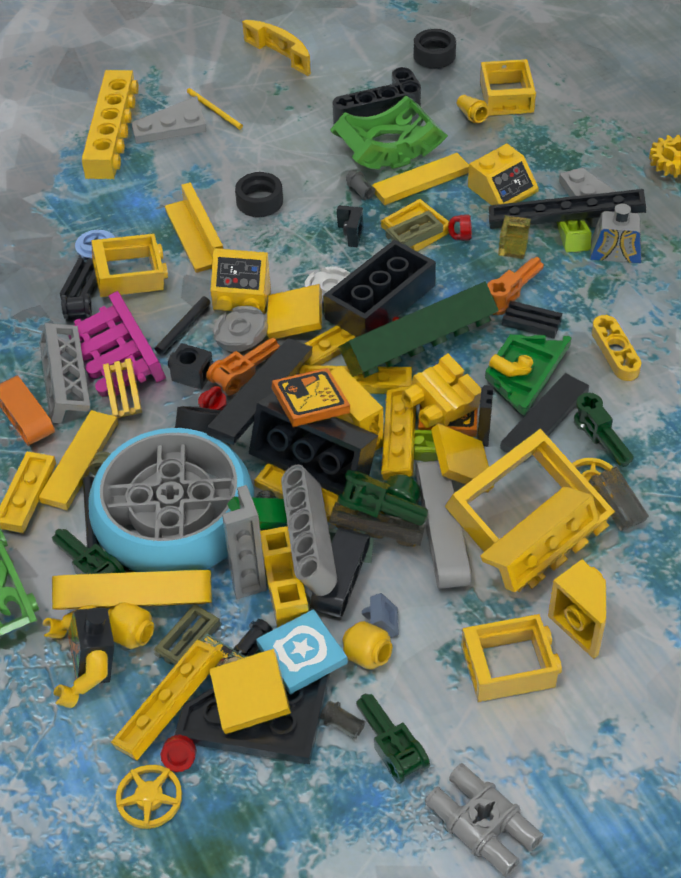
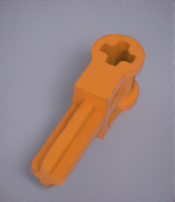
M539 257L531 258L515 273L508 270L500 278L488 282V288L499 310L493 315L505 314L510 300L515 301L519 298L521 287L543 269L544 264Z
M271 338L244 356L235 351L223 360L215 361L209 367L206 375L207 380L220 385L223 392L228 396L233 395L255 375V367L271 357L280 345L275 338Z

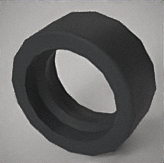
M442 29L423 30L414 38L413 58L423 67H446L453 63L456 58V38L452 33ZM429 47H440V48H444V49H440V50H430V49H426V48H429Z
M266 172L246 174L235 185L236 205L245 215L266 217L277 212L283 205L282 183L273 174ZM255 191H267L272 193L269 196L263 198H252L247 196L248 194Z
M180 406L177 408L175 428L192 429L207 433V426L221 411L201 407Z

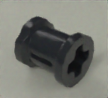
M85 293L84 296L80 297L61 296L64 319H69L70 316L75 315L92 316L90 293Z

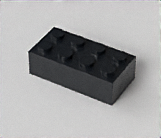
M394 239L323 295L325 320L335 326H339L355 337L392 322L394 317L401 315L435 287L436 261Z
M273 392L257 402L248 454L285 471L291 466L301 465L320 483L322 488L340 495L343 494L347 482L345 475L348 470L359 471L370 476L378 435L337 417L293 427Z

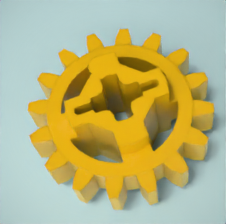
M667 135L666 140L658 138L657 143L653 142L652 148H650V165L656 166L655 171L657 172L663 170L664 176L670 173L674 178H677L681 174L680 135H676L674 138Z

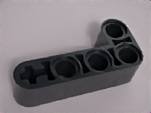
M406 67L396 68L392 71V84L334 98L332 101L333 124L345 112L358 117H369L383 113L395 106L405 96L411 98L421 107V85L412 70Z

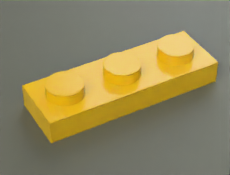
M26 452L0 505V529L19 533L25 532L39 502V495L55 468L56 460L54 456Z

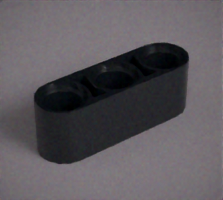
M341 526L338 528L331 544L337 583L327 595L317 596L312 593L310 609L342 618L368 552L370 535Z

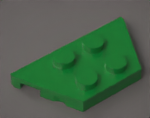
M510 334L497 355L510 362H518L519 356L527 355L533 359L531 372L527 375L507 377L488 366L485 371V379L520 414L525 416L570 347L572 337L563 336L562 340H546V335L525 336Z

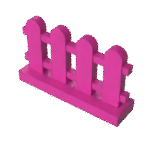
M118 291L108 295L112 306L108 308L103 306L99 308L100 312L83 321L80 318L74 321V326H78L80 341H85L81 343L83 360L94 358V360L87 363L85 367L86 372L91 378H98L102 375L104 377L95 384V389L102 397L109 396L103 364L108 363L110 366L114 365L116 361L123 363L125 359L131 358L136 381L139 380L142 383L146 381L145 377L152 374L156 383L166 378L157 357ZM109 327V329L106 330V331H104L103 333H101V334H99V335H97V336H95V337H93V338H90V336H92V335H94V334H96V333H98V332H100V331H102V330H104V329H106V328ZM116 345H119V347H117V348L113 349L112 351H110V352H108V353H106V354L100 356V353H102V352H104V351H106V350H108V349H110V348H112V347H114V346H116ZM139 356L142 357L141 359H139V360H137V361L135 360V358H137V357H139ZM127 369L122 370L125 387L130 385ZM114 372L112 377L117 396L120 394L117 375Z

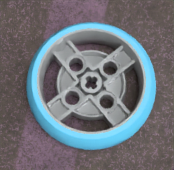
M166 428L154 430L128 440L113 451L100 466L94 477L89 494L90 524L103 549L108 554L114 556L122 566L134 572L207 570L228 556L222 514L231 512L227 503L233 497H238L237 487L247 485L253 498L255 497L254 488L249 472L242 460L221 440L208 436L207 433L192 429ZM207 473L215 476L217 479H211ZM132 524L141 535L135 534L121 525Z

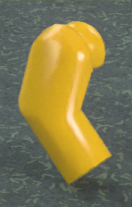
M495 354L489 361L491 368L507 377L527 375L531 372V366L533 365V359L527 355L519 356L518 362H510Z

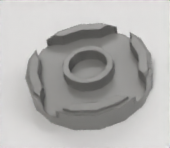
M238 306L232 309L233 312L229 314L225 312L218 318L214 324L213 333L217 344L227 351L239 352L253 348L267 334L268 324L265 316L256 307Z

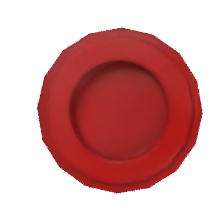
M471 215L453 216L448 222V232L454 240L465 241L472 239ZM456 222H460L459 234L454 230Z
M214 386L199 396L198 405L201 408L222 411L227 405V399L221 387Z
M173 735L163 744L160 754L161 761L170 771L183 772L194 763L197 751L196 746L187 736Z

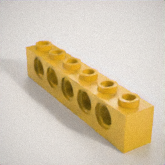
M105 70L81 159L85 179H115L116 171L121 167L120 154H123L125 150L124 138H128V123L132 121L131 109L135 108V94H138L139 91L138 80H134L133 70Z

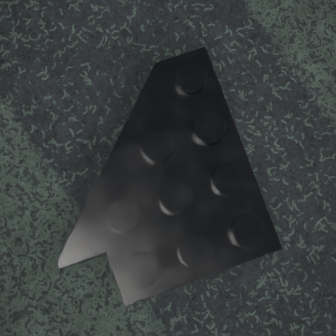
M330 673L292 694H289L285 688L291 710L290 714L225 734L222 730L215 693L212 688L183 705L175 735L187 736L197 746L310 764Z

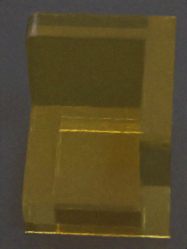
M505 215L500 233L498 256L524 259L529 240L531 219Z

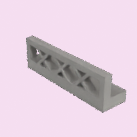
M45 323L39 344L49 418L52 423L62 424L66 410L89 412L90 408L78 326ZM57 334L71 335V340L65 342ZM66 351L75 359L69 362L60 355ZM69 371L78 379L72 382L63 375ZM72 391L81 398V401L67 400L66 395Z
M247 485L237 487L240 509L222 514L232 585L236 599L267 591L259 517Z

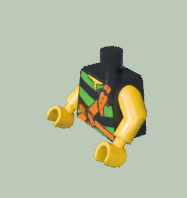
M85 605L64 615L63 620L48 617L43 621L44 626L51 627L50 631L44 634L45 637L62 639L68 629L76 680L73 682L74 686L72 687L62 684L56 686L53 694L60 697L55 702L57 705L73 708L78 702L79 694L84 695L97 684L109 683L111 680L114 640L108 610L104 607L97 608L93 605Z

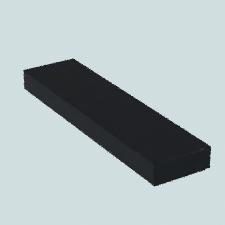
M565 373L501 441L500 449L507 453L540 428L549 436L576 406L577 398L581 394L589 392V385Z

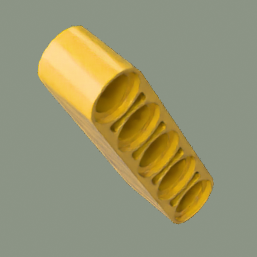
M211 570L52 576V609H78L85 605H93L97 608H111L121 602L139 607L212 603Z

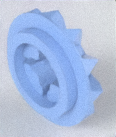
M105 230L85 232L75 242L77 255H81L84 260H92L91 240L115 238V236Z

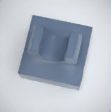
M382 593L370 596V606L362 610V615L368 620L371 619L369 623L386 630L390 638L398 636V607Z

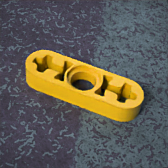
M609 315L597 316L593 321L591 333L614 374L624 381L635 380L640 374L641 359L614 317ZM617 344L623 347V349L620 351L612 350L609 346Z

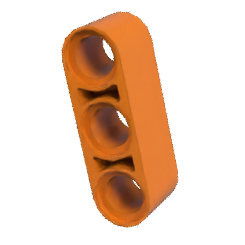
M18 375L0 383V408L28 446L55 433L49 416Z

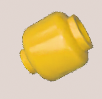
M121 602L108 610L114 642L128 649H135L140 645L144 646L151 639L155 625L152 622V616L149 611L126 602Z
M358 622L344 633V653L349 661L370 670L384 665L392 654L393 647L388 632L369 622Z

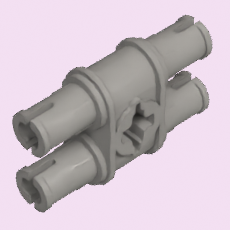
M461 763L452 771L449 781L456 785L471 800L466 805L460 807L437 786L428 794L425 804L446 822L447 831L450 834L454 833L471 849V853L474 856H483L504 877H507L518 866L519 858L496 839L501 832L507 831L531 852L542 841L544 834L521 815V809L518 804L513 805L495 789L494 783H484Z

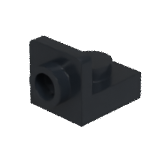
M339 205L337 207L338 227L343 228V235L347 236L348 247H358L364 228L363 207Z

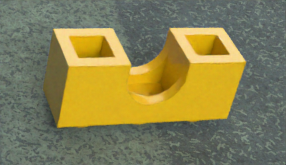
M288 526L260 531L265 575L277 628L309 612L304 585L296 578L294 572Z

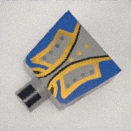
M618 204L615 206L614 212L604 211L601 213L591 239L590 260L641 263L640 215L631 213L629 205Z

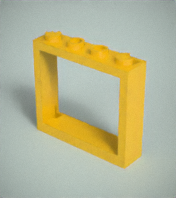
M541 428L455 492L444 506L485 552L499 538L478 516L469 503L532 455L562 488L569 487L593 495L599 521L518 589V592L527 585L531 589L536 587L546 578L543 572L549 567L553 571L558 569L568 560L565 554L570 550L575 554L589 543L586 537L592 532L596 537L610 526L606 521L615 512Z

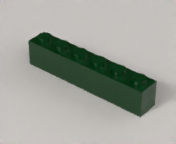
M486 281L349 340L338 346L351 376L355 377L362 373L363 377L366 378L379 372L377 366L385 363L388 368L403 361L401 355L408 353L410 357H413L425 351L424 345L428 343L435 347L448 341L446 335L452 332L454 337L470 331L468 325L472 323L479 327L492 321L490 315L499 310Z

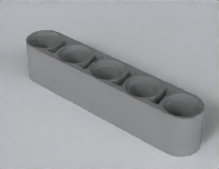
M438 460L417 462L416 476L417 483L421 489V505L428 509L425 526L437 587L442 589L469 586L471 584V575L462 528L444 507L454 494L452 481L442 476Z
M294 465L285 471L281 480L294 572L296 578L314 594L324 596L335 587L337 574L320 483L303 466Z

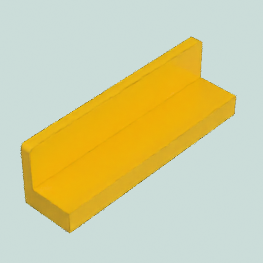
M191 182L182 184L183 200L165 205V211L194 271L201 272L212 269L214 248L223 249V245Z
M569 487L561 488L480 555L482 562L499 568L505 589L515 593L599 521L593 495Z

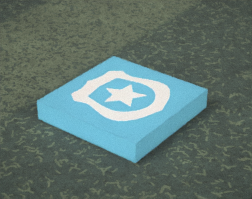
M314 609L256 639L257 646L261 652L270 649L275 650L284 686L289 694L348 663V657Z

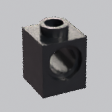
M181 343L168 359L171 380L200 390L203 389L208 381L206 377L207 371L213 364L212 352Z

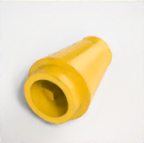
M461 95L457 99V107L472 123H481L487 119L489 108L485 101L467 95Z

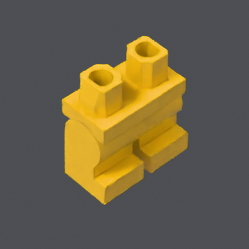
M447 353L439 359L438 364L413 376L412 384L403 391L401 400L408 408H413L418 404L424 408L420 410L418 417L426 428L437 423L447 426L449 422H453L479 408L481 387L468 374L463 376L465 370Z

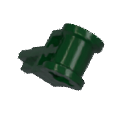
M594 393L581 394L576 402L578 412L574 415L575 426L585 431L594 444L601 442L619 466H628L634 459L633 454L612 429L613 419L604 409L601 397Z
M354 470L346 472L345 478L347 482L343 494H340L337 499L338 503L342 506L361 511L376 518L380 515L381 511H384L420 526L425 523L428 516L427 508L389 494V484L371 478L367 474Z
M57 529L55 531L52 541L73 559L72 565L77 575L126 573L121 563L99 545L94 544L91 548H88L67 529Z
M365 693L361 695L360 699L356 701V706L377 735L374 738V748L387 766L393 779L400 784L405 781L407 775L420 768L423 770L428 769L430 761L426 751L420 742L414 738L404 722L395 726L372 694Z

